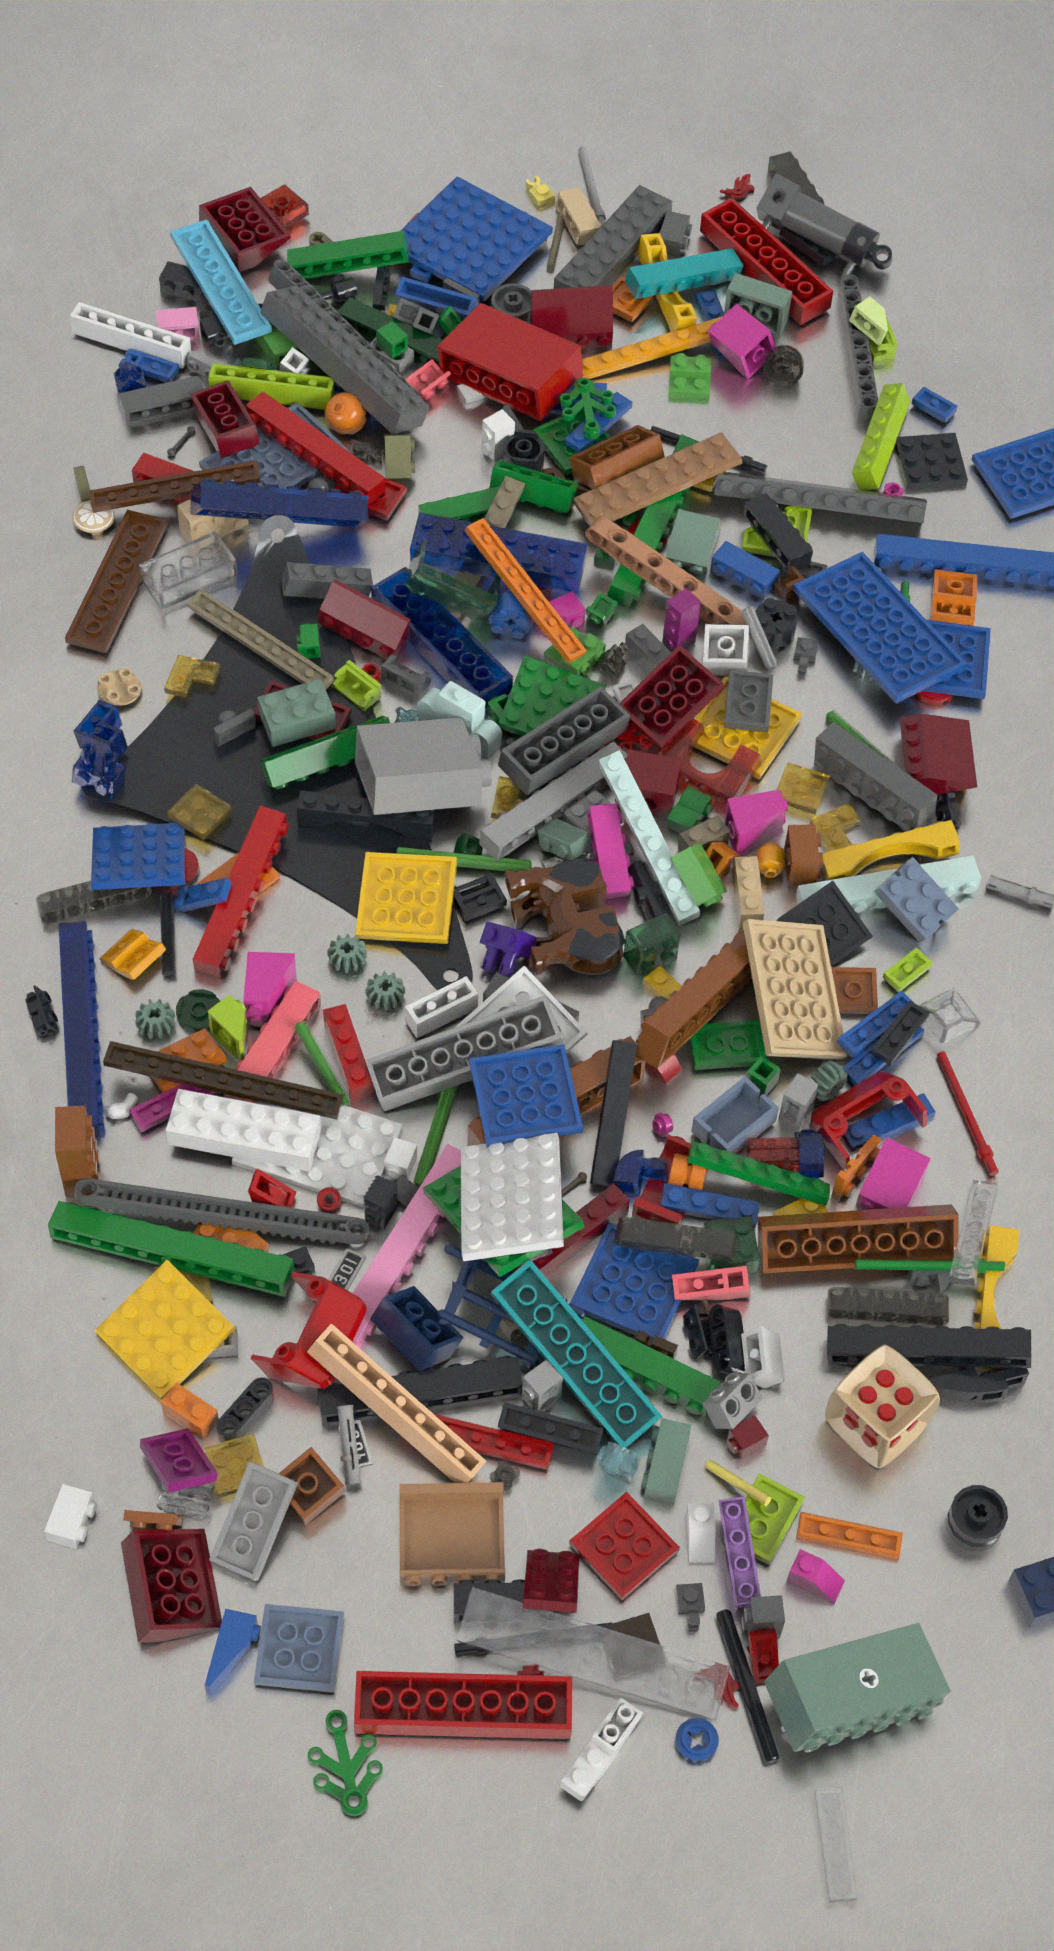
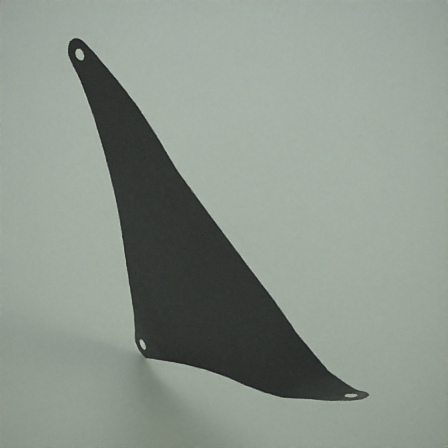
M283 515L267 518L261 525L249 576L233 610L296 652H298L296 634H300V625L306 623L317 624L321 658H311L308 660L333 675L335 681L337 679L334 676L335 673L348 660L357 665L346 638L318 623L319 611L324 601L323 598L283 596L281 577L287 562L311 563L292 520ZM275 529H282L284 539L280 543H275L271 539V533ZM222 631L194 673L150 725L111 761L84 776L81 781V789L86 796L92 799L129 807L169 823H184L186 830L238 852L242 848L260 806L285 813L289 828L286 836H282L280 839L281 846L278 854L273 855L271 860L273 862L272 867L292 876L357 917L366 852L397 854L398 847L432 850L427 840L409 839L393 829L368 822L345 821L328 824L320 828L297 825V804L300 790L368 799L355 764V758L351 759L347 765L329 767L330 770L328 772L309 774V778L300 782H296V780L290 781L288 786L281 789H275V787L272 788L267 785L260 759L305 744L314 739L305 737L272 747L263 722L255 719L256 727L219 747L216 745L213 728L219 725L218 717L224 710H234L239 715L249 709L254 711L258 703L257 697L262 696L270 680L290 687L302 684ZM333 682L326 689L330 701L351 707L352 713L343 729L376 718L372 706L364 712L333 688ZM104 780L109 784V788L105 791H99L95 789L94 783ZM453 903L448 944L389 941L419 968L437 991L466 976L472 983L473 971L469 953ZM449 968H453L458 971L459 977L456 981L449 982L444 979V972Z

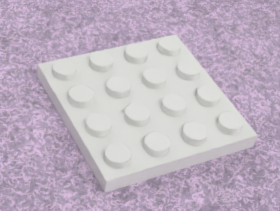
M525 966L456 1026L467 1024L546 995L563 1044L565 1045L566 1054L588 1035L587 1031Z

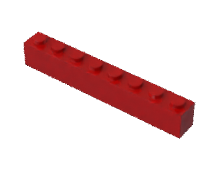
M261 392L246 404V410L255 426L260 428L267 436H271L278 441L281 446L291 450L295 456L305 460L312 468L322 472L326 478L336 482L343 490L353 494L357 500L369 506L386 491L385 477L265 392Z
M263 806L259 807L228 877L232 884L226 902L216 904L193 956L194 970L219 978L223 970L227 971L231 961L230 954L232 951H236L238 947L240 931L244 932L247 926L248 919L246 917L249 912L252 913L254 910L256 894L261 893L263 889V878L265 874H269L271 871L273 855H277L280 850V839L287 834L289 823L286 822L285 813Z

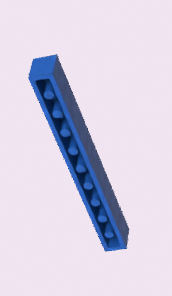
M877 534L873 563L880 568L934 573L936 569L976 574L977 578L1054 587V552Z

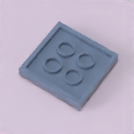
M265 1604L254 1685L334 1693L344 1611Z

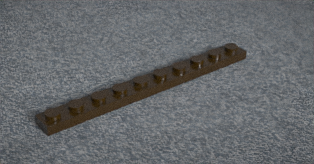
M110 1041L103 1060V1065L106 1067L336 1120L338 1119L344 1099L343 1094Z

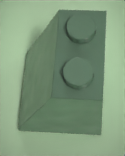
M678 509L666 558L680 568H689L693 573H707L721 531L720 519Z

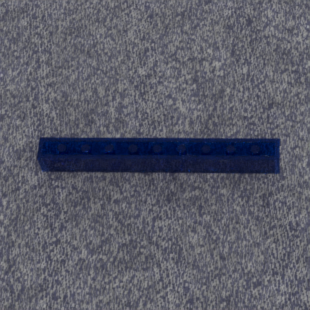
M86 921L60 923L58 928L68 1106H86L87 1115H92V1127L94 1126L95 1137H100V1128L104 1127V1115L99 1113V1106H103L102 1092H98V1086L102 1085L101 1071H97L96 1065L101 1064L100 1051L95 1050V1044H99V1032L94 1030V1024H98L97 1009L93 1010V1004L97 1003L96 989L92 990V984L96 983L95 969H91V964L95 963L94 950H90L89 944H94L93 931L88 930Z

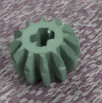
M348 933L345 938L338 935L337 941L331 940L330 948L327 950L329 963L331 966H335L337 972L341 969H344L346 974L349 972V969L357 972L358 966H363L367 957L364 941H359L357 935L353 938H350Z
M384 970L382 976L375 973L373 979H368L365 995H367L370 1005L375 1004L376 1010L384 1007V1010L387 1012L390 1006L396 1009L397 1003H402L404 1000L405 987L401 978H396L394 972L391 975H387Z
M160 998L156 1003L149 999L148 1005L141 1003L140 1010H136L135 1024L137 1029H140L142 1036L148 1034V1037L152 1039L154 1035H157L161 1039L162 1033L169 1035L170 1028L175 1026V1012L170 1008L168 1002L162 1004Z
M833 1061L823 1063L821 1067L811 1074V1079L819 1084L816 1097L823 1102L832 1099L847 1082V1073L840 1065Z

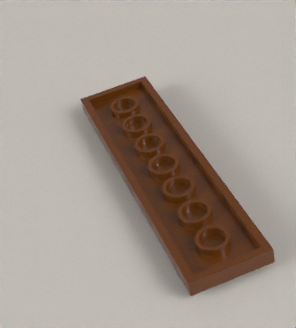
M127 509L65 636L66 643L103 653L108 652L167 528V519Z

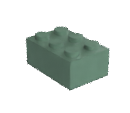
M735 273L727 288L724 313L738 304L770 329L771 334L780 336L788 321L792 291Z
M321 679L257 697L259 715L272 747L336 729L335 711Z

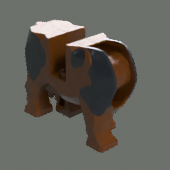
M588 858L574 859L548 868L533 867L531 869H520L516 872L505 870V884L511 899L518 897L525 891H530L520 901H511L510 912L515 928H522L528 919L537 914H543L546 917V925L550 935L547 937H537L535 946L531 947L530 959L526 958L528 967L533 966L536 975L542 974L548 965L560 963L578 973L601 975L613 969L624 957L622 947L625 944V938L617 921L614 905L605 907L607 885L596 860Z

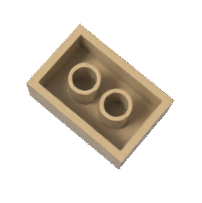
M234 480L177 505L180 533L192 550L248 525L246 496Z

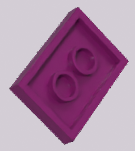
M188 1428L140 1439V1449L168 1493L217 1481L218 1472Z

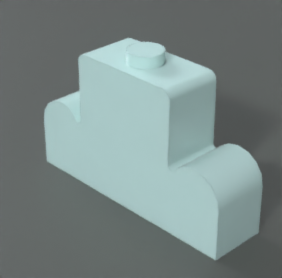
M449 681L441 690L437 688L430 689L417 703L416 717L421 720L462 717L469 735L478 734L481 743V755L489 759L501 746L502 731L494 721L484 719L485 701L456 683Z

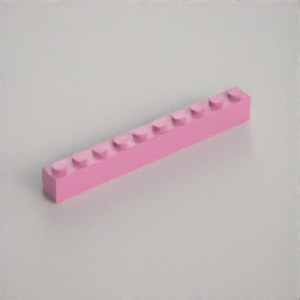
M449 1144L445 1146L353 1291V1294L359 1296L367 1306L366 1314L352 1341L361 1350L364 1348V1340L367 1335L371 1336L377 1327L370 1318L382 1298L400 1291L402 1279L405 1275H410L414 1268V1260L417 1256H422L427 1246V1239L429 1236L433 1237L439 1227L437 1223L441 1217L445 1218L424 1194L423 1187L461 1166V1150Z

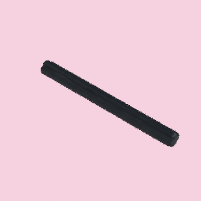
M724 1609L716 1613V1618L765 1763H773L779 1759V1754L730 1610Z

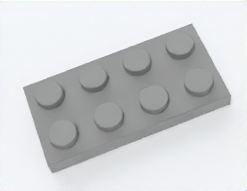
M249 1462L209 1560L249 1579L258 1581L298 1482L254 1462Z

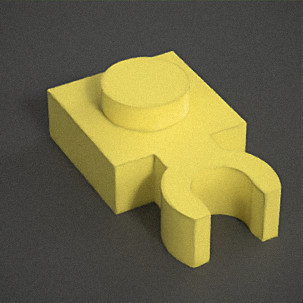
M535 176V183L526 179V188L529 190V196L537 207L555 202V194L547 183L541 185V180L538 176Z

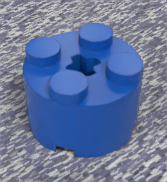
M506 589V592L501 594L500 591L494 595L489 616L491 631L498 634L512 635L516 639L524 638V635L531 630L533 618L510 589Z

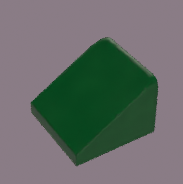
M464 832L456 840L454 853L481 855L483 847L479 844L480 839Z

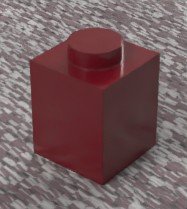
M754 1415L738 1424L734 1429H729L727 1445L733 1454L737 1453L739 1458L743 1459L766 1446L769 1435Z

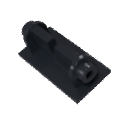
M954 792L937 795L935 811L937 822L952 820L955 830H958L961 820L958 811H955L957 803Z
M34 985L35 992L28 993L25 999L29 1014L33 1016L38 1013L31 1018L34 1030L39 1036L46 1035L50 1029L58 1033L59 1030L56 1024L58 1018L51 1009V997L47 991H42Z
M693 1305L683 1315V1324L688 1334L689 1348L692 1351L694 1361H697L703 1354L707 1358L713 1357L710 1334H704V1332L710 1331L708 1313L703 1308L697 1309V1305Z

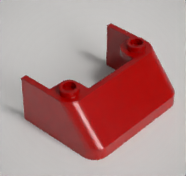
M885 1071L877 1072L812 1112L811 1125L843 1170L847 1167L850 1156L838 1138L847 1132V1120L882 1099L888 1097L893 1101L902 1100L921 1127L927 1126V1109L904 1079Z
M292 1272L291 1277L306 1292L307 1296L311 1300L317 1301L297 1343L286 1342L280 1345L272 1358L252 1354L250 1359L269 1379L323 1389L330 1386L336 1377L307 1351L330 1324L334 1325L350 1341H353L366 1314L367 1306L359 1296L325 1277Z

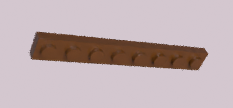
M257 460L94 489L89 490L92 510L93 513L201 494L231 480H234L238 487L261 483Z

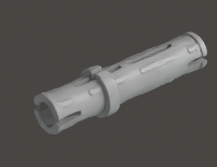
M990 874L986 889L1027 901L1028 904L1035 903L1052 909L1054 904L1053 894L1037 890V887L1034 886L1030 888Z
M353 1405L339 1406L337 1410L343 1456H340V1459L344 1463L345 1485L362 1483L358 1460L361 1459V1455L357 1451Z

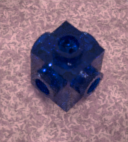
M126 361L113 373L117 390L120 393L147 387L144 372L138 365Z

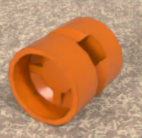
M675 1153L669 1184L680 1187L687 1184L690 1189L702 1191L706 1168L687 1163L688 1156Z

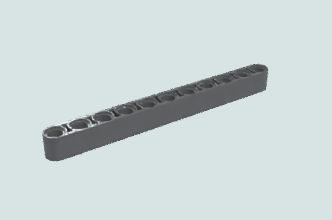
M276 260L274 262L268 281L276 290L295 285L300 287L305 294L313 299L323 310L328 312L336 322L340 323L347 332L353 335L357 341L420 396L288 262L284 260Z

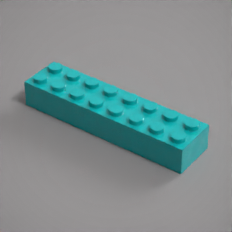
M531 1259L491 1291V1296L545 1360L547 1359L563 1377V1382L622 1452L662 1418L659 1411Z

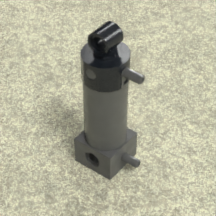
M777 173L774 175L756 207L758 219L763 221L762 225L767 230L770 226L778 230L781 227H785L840 256V259L847 262L841 276L851 274L855 266L862 269L868 260L873 262L877 269L884 270L890 267L892 264V251L886 245L877 244L880 237L879 232L801 193L800 185ZM880 254H886L888 256V258L884 261H880L877 259L878 255Z

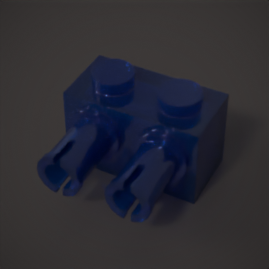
M84 743L82 745V755L73 765L72 782L113 799L125 782L126 766L116 762L117 754L115 752L113 753V758H111L112 751H106L100 756L96 754L97 747L95 744L92 745L91 750L92 743Z

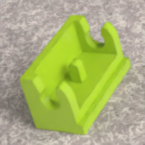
M887 316L888 331L882 343L877 345L868 337L870 353L874 361L895 358L898 343Z
M348 660L335 673L334 676L337 679L333 682V688L364 712L381 698V684L352 661Z

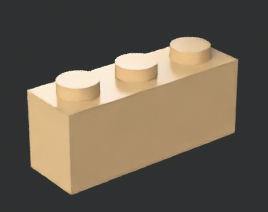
M580 187L558 191L555 207L558 212H561L564 223L576 245H585L602 224L596 218L593 208L590 207L587 197L583 195Z
M758 856L735 857L732 873L739 930L744 929L742 922L747 919L763 920L764 918Z

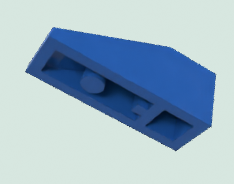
M225 1609L204 1685L206 1694L212 1695L251 1650L253 1641H258L261 1625H258L257 1615Z

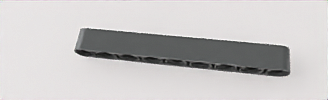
M846 274L841 277L838 297L857 414L861 420L871 421L878 402L868 336L849 321L855 306L862 302L859 281L856 276Z

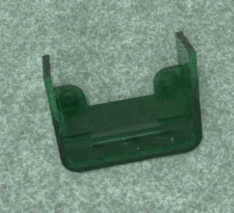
M423 539L409 565L406 579L408 589L412 593L420 594L467 615L472 620H483L494 610L498 602L501 577L497 573L486 592L423 563L428 541Z

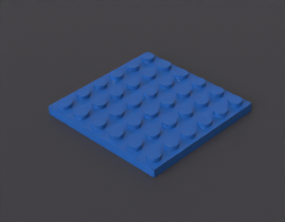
M458 176L400 230H404L408 242L409 262L442 280L449 278L479 294L482 302L553 233L552 226Z

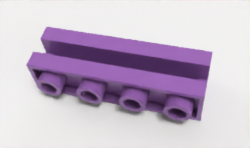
M742 1496L718 1500L737 1609L748 1607L750 1597H761L746 1500Z

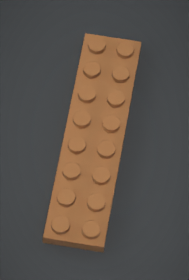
M720 432L601 485L596 489L574 497V505L589 526L599 516H604L613 522L742 464V457L724 434Z

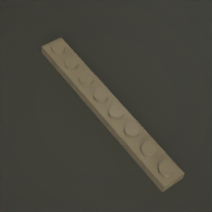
M505 476L484 518L499 539L525 488V483ZM473 542L439 609L438 615L455 622H459L488 563L487 559Z
M200 589L187 603L189 609L300 683L304 684L321 679L326 690L334 681L333 675L203 589Z

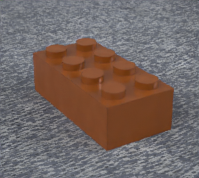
M636 425L569 457L574 480L587 487L596 489L601 485L664 458L665 455L660 434Z
M86 1106L55 1107V1154L65 1197L75 1196V1185L79 1180L84 1178L99 1180V1171H97L99 1150H97L94 1126L92 1127V1115H87ZM85 1188L80 1192L83 1195H91L93 1190Z

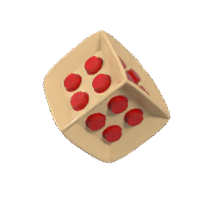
M882 1345L862 1360L839 1383L828 1399L825 1418L833 1430L856 1453L872 1466L880 1469L893 1461L922 1433L937 1411L940 1396L931 1382L907 1359L893 1348Z

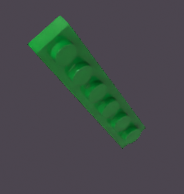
M692 1141L689 1147L687 1163L824 1206L827 1205L830 1199V1184L822 1180L806 1177L797 1172L778 1168L775 1165H768L752 1158L733 1154L727 1150L717 1149L705 1143Z

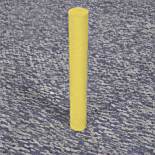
M711 1459L706 1462L705 1468L761 1504L767 1506L770 1503L771 1497Z

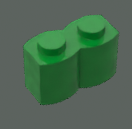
M688 786L669 814L667 828L682 833L702 823V820L705 817L708 818L713 811L712 797Z

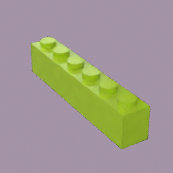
M212 363L208 376L209 387L229 380L240 400L251 401L261 392H265L282 405L292 406L298 402L302 407L325 410L326 404L335 395V381L331 377Z
M903 383L885 384L883 386L852 470V475L859 490H874L880 487L910 404V398Z

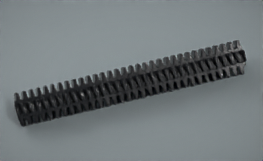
M163 892L160 895L161 943L166 949L161 956L163 976L176 973V967L174 966L176 964L174 961L175 939L173 938L175 937L173 933L175 932L173 929L174 908L172 892Z

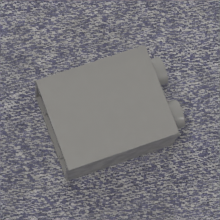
M462 717L357 726L355 764L374 815L481 805L482 787L491 786L492 783L491 765L488 759L480 760V738L478 734L469 735Z

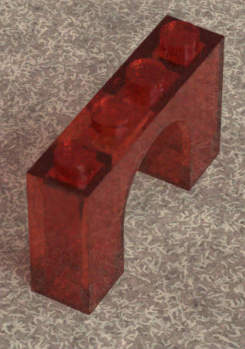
M692 719L660 750L658 755L682 759L679 779L686 784L690 782L695 784L697 789L705 794L711 793L717 796L716 799L726 805L727 799L741 796L762 762L761 755L741 744L730 763L723 770L710 774L698 771L690 763V756L705 730L703 723Z

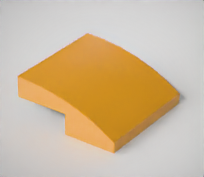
M131 929L99 959L115 972L134 980L166 949L161 942L148 939L145 932Z

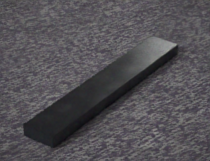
M612 1040L590 1184L606 1187L611 1186L613 1183L616 1185L637 1044Z

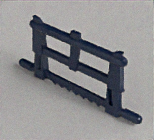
M451 1244L445 1245L444 1251L447 1254L463 1260L461 1249ZM481 1259L463 1261L457 1281H452V1290L445 1309H440L437 1312V1316L440 1318L438 1324L448 1325L450 1323L480 1338L479 1346L488 1349L489 1345L492 1344L523 1359V1364L530 1369L531 1364L539 1362L536 1348L530 1342L525 1350L495 1335L502 1318L512 1323L514 1322L499 1304L467 1289L476 1269L502 1282L512 1275V1271L499 1277L488 1263ZM462 1298L494 1313L486 1330L454 1315ZM569 1303V1306L579 1318L583 1319L586 1315L585 1311Z

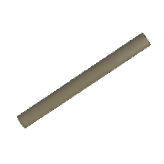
M558 212L547 263V269L551 270L555 268L564 226L561 212Z

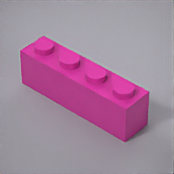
M617 803L590 806L587 811V819L594 860L600 866L603 879L607 885L606 899L628 897L634 884L632 876L628 875L627 867H630L629 855L625 854L624 851L626 835L625 832H621L620 824L623 823L621 810L618 811Z

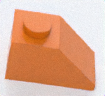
M712 842L706 851L720 879H723L734 865L735 857L740 856L724 842Z

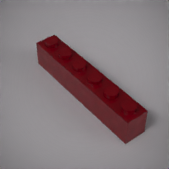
M613 1183L576 1212L583 1220L584 1228L563 1239L564 1247L547 1249L533 1257L531 1261L547 1277L604 1233L609 1222L615 1224L627 1215L630 1199ZM523 1263V1264H521L520 1266L516 1267L515 1269L511 1270V1271H512V1274H513L516 1270H518L522 1265H524L525 1263Z

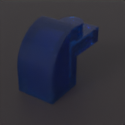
M810 1129L794 1132V1144L797 1149V1172L810 1178L824 1177V1143L822 1132H815Z
M644 1150L631 1151L619 1160L615 1171L614 1184L624 1194L640 1195L643 1179L667 1181V1161L657 1157L645 1158Z

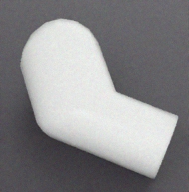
M128 1093L123 1103L107 1105L104 1109V1114L111 1119L127 1118L130 1115L129 1110L135 1107L139 1098L135 1094Z

